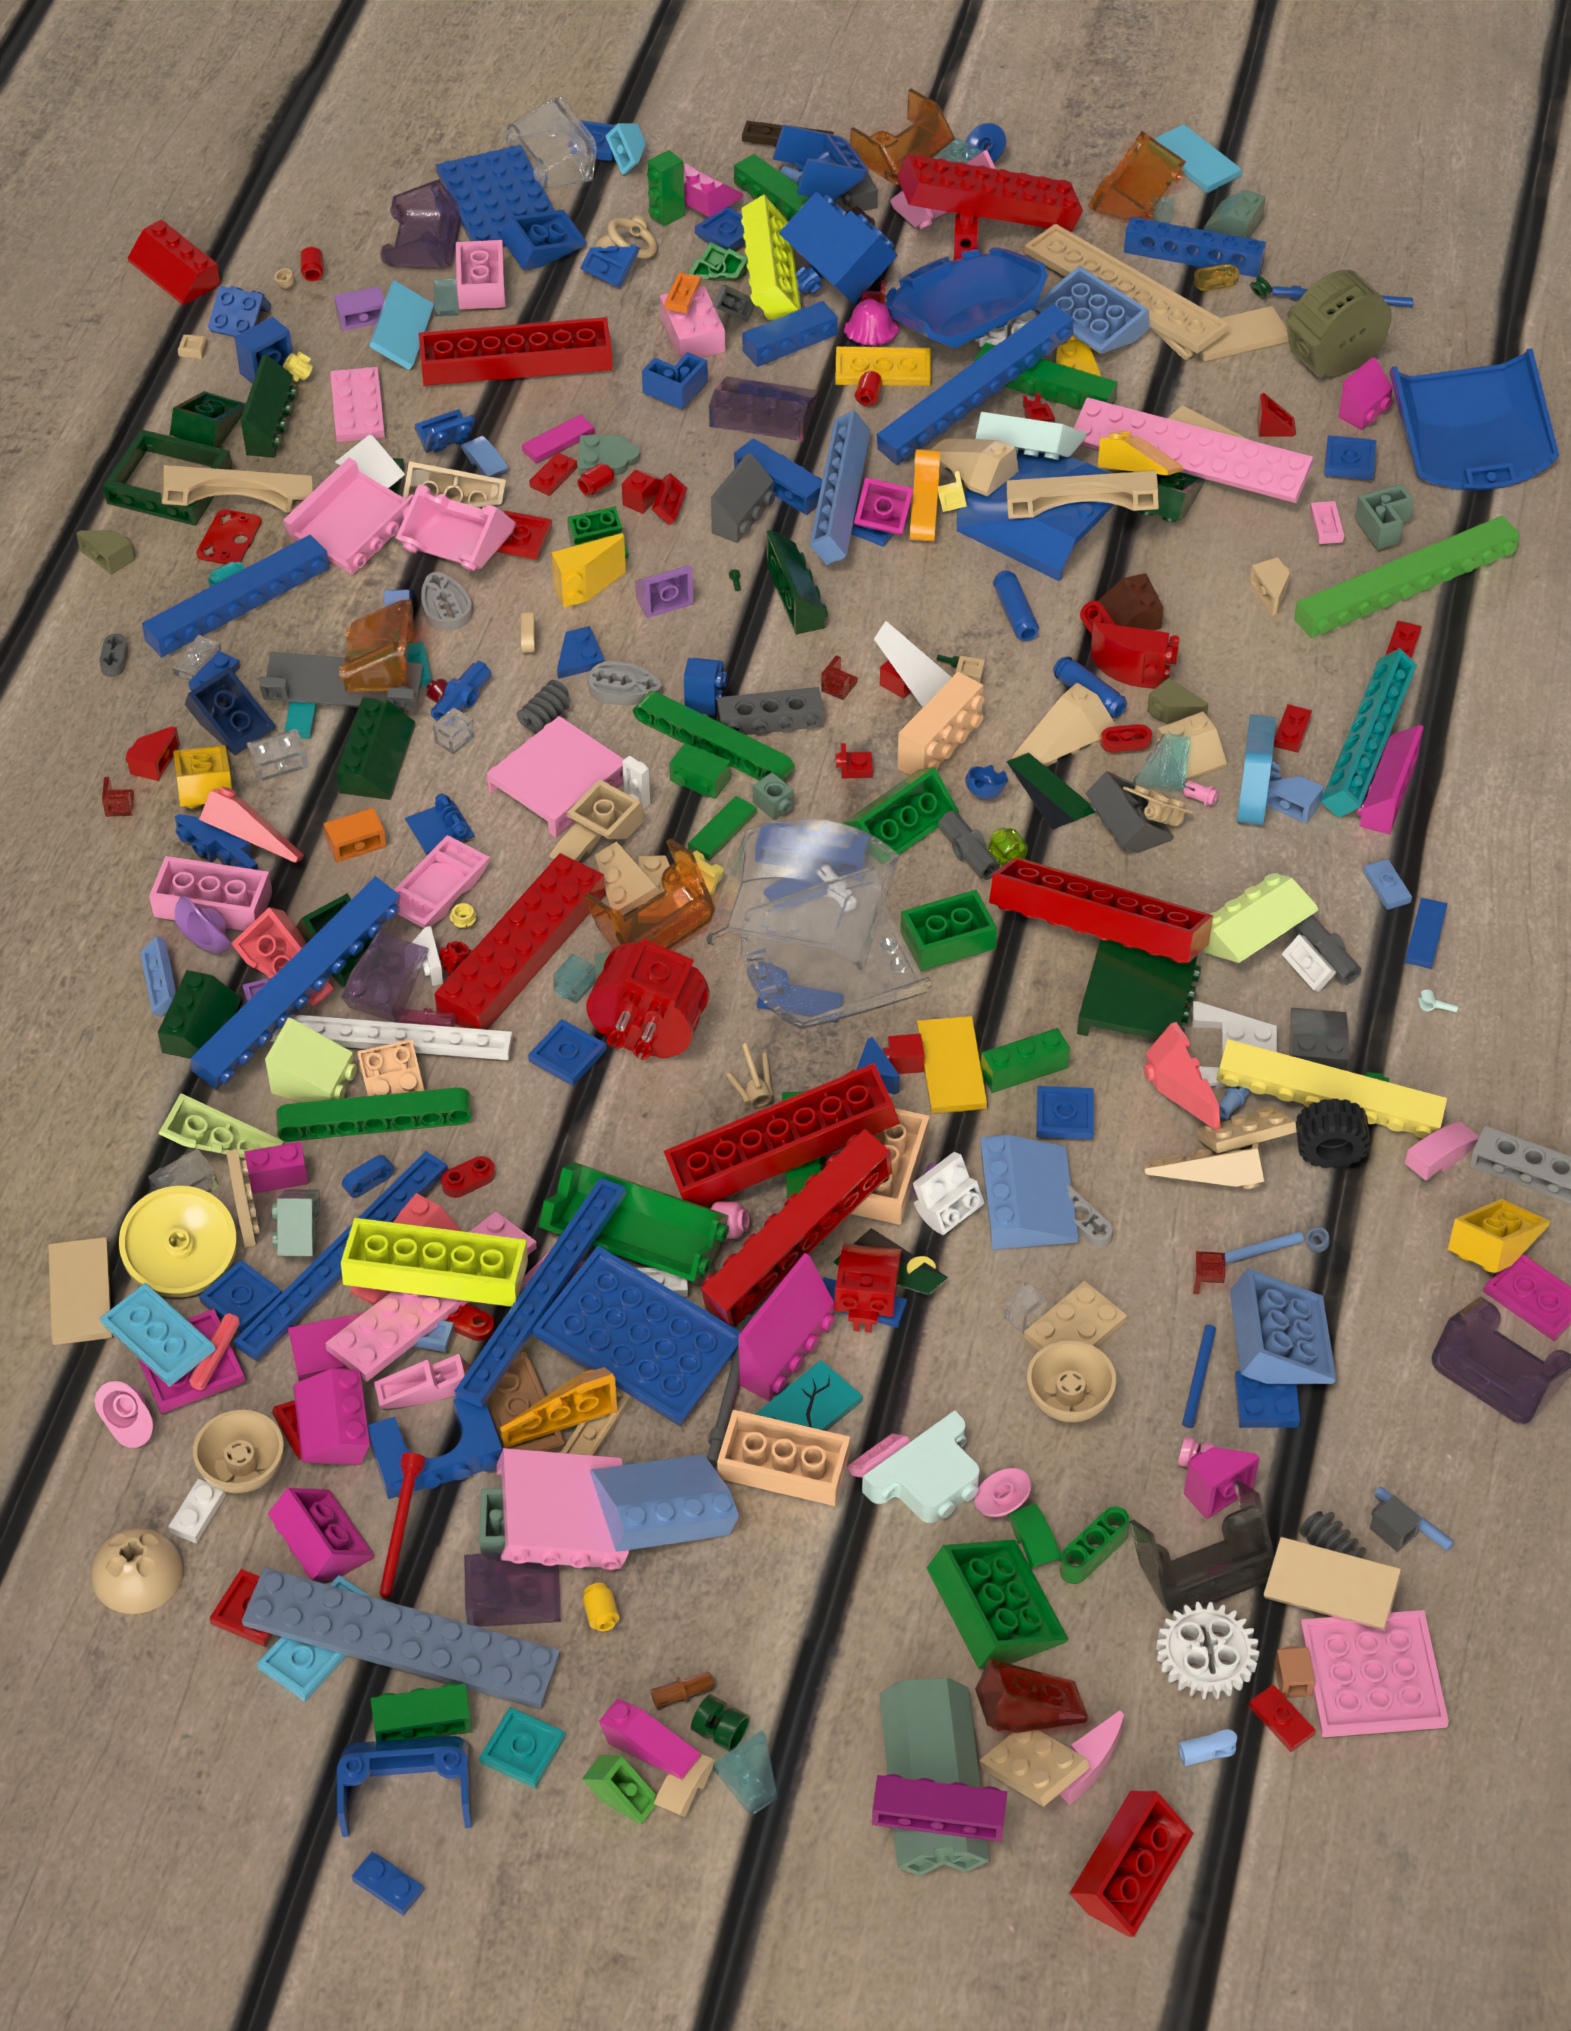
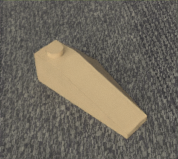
M943 439L931 449L940 450V465L944 468H949L954 477V472L959 471L961 479L968 489L987 497L1019 471L1016 447L998 440Z
M409 461L402 497L406 499L411 494L414 495L418 485L430 488V492L435 496L442 494L450 500L473 507L502 504L506 480Z
M1076 683L1059 698L1011 759L1029 752L1047 767L1056 763L1059 757L1068 753L1074 755L1079 752L1080 748L1088 744L1094 746L1100 743L1102 731L1108 727H1114L1116 724L1098 695Z
M1260 1142L1218 1154L1212 1149L1203 1147L1192 1152L1190 1157L1185 1158L1184 1154H1176L1148 1161L1145 1163V1174L1235 1187L1243 1186L1244 1189L1255 1188L1260 1185V1182H1264Z

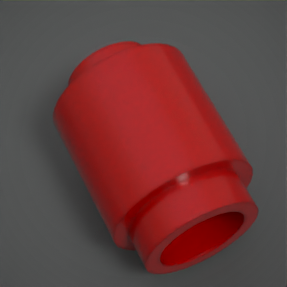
M307 247L300 252V270L307 281H318L324 273L323 253L316 247Z
M867 371L861 375L855 391L857 402L865 406H872L877 403L883 385L879 373Z
M599 463L581 474L577 480L578 487L586 496L595 495L613 484L614 472L609 465Z

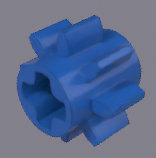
M802 266L795 273L798 277V288L804 294H807L809 291L815 294L822 287L820 281L823 279V276L814 266L809 268Z

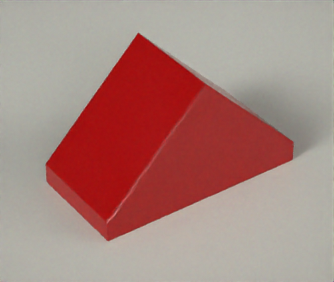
M1263 392L1259 398L1257 414L1259 437H1293L1296 435L1294 417Z

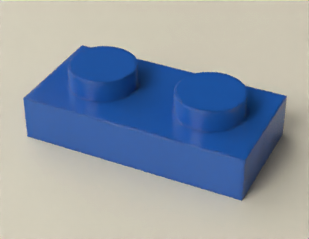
M218 651L188 682L189 689H196L227 667H230L235 673L240 668L239 660Z
M373 1851L351 1875L354 1883L402 1916L407 1913L424 1892L423 1885Z

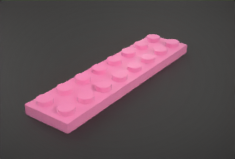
M496 1211L469 1231L470 1233L527 1240L528 1255L537 1249L534 1239ZM392 1291L325 1343L326 1350L349 1369L360 1370L361 1378L368 1382L415 1345L419 1338L425 1337L434 1330L440 1321L448 1319L450 1313L454 1314L459 1310L460 1305L463 1307L469 1301Z

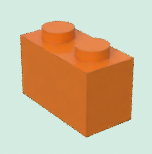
M374 808L323 823L326 842L336 863L386 847L384 828Z

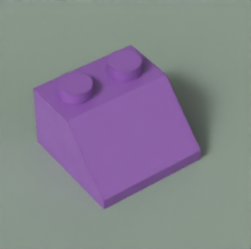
M691 565L635 580L636 599L646 618L693 605Z

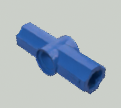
M478 660L476 663H472L459 679L452 678L445 688L444 696L431 709V717L436 720L437 724L445 727L464 708L469 709L475 704L478 692L492 677L491 670L486 664Z

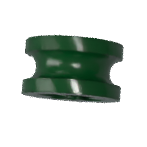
M1261 276L1256 278V282L1250 283L1252 291L1261 299H1265L1267 297L1266 294L1273 291L1271 285Z

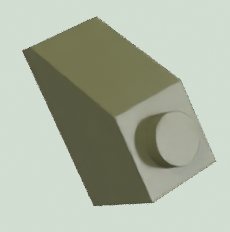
M89 530L76 533L80 551L110 575H113L134 561L132 550L134 546L131 540L126 536L123 537L116 530Z
M1168 678L1149 693L1147 712L1165 724H1170L1200 712H1204L1207 716L1208 703L1171 678Z

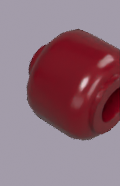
M442 678L436 681L432 680L427 685L426 696L438 703L444 696L448 682Z

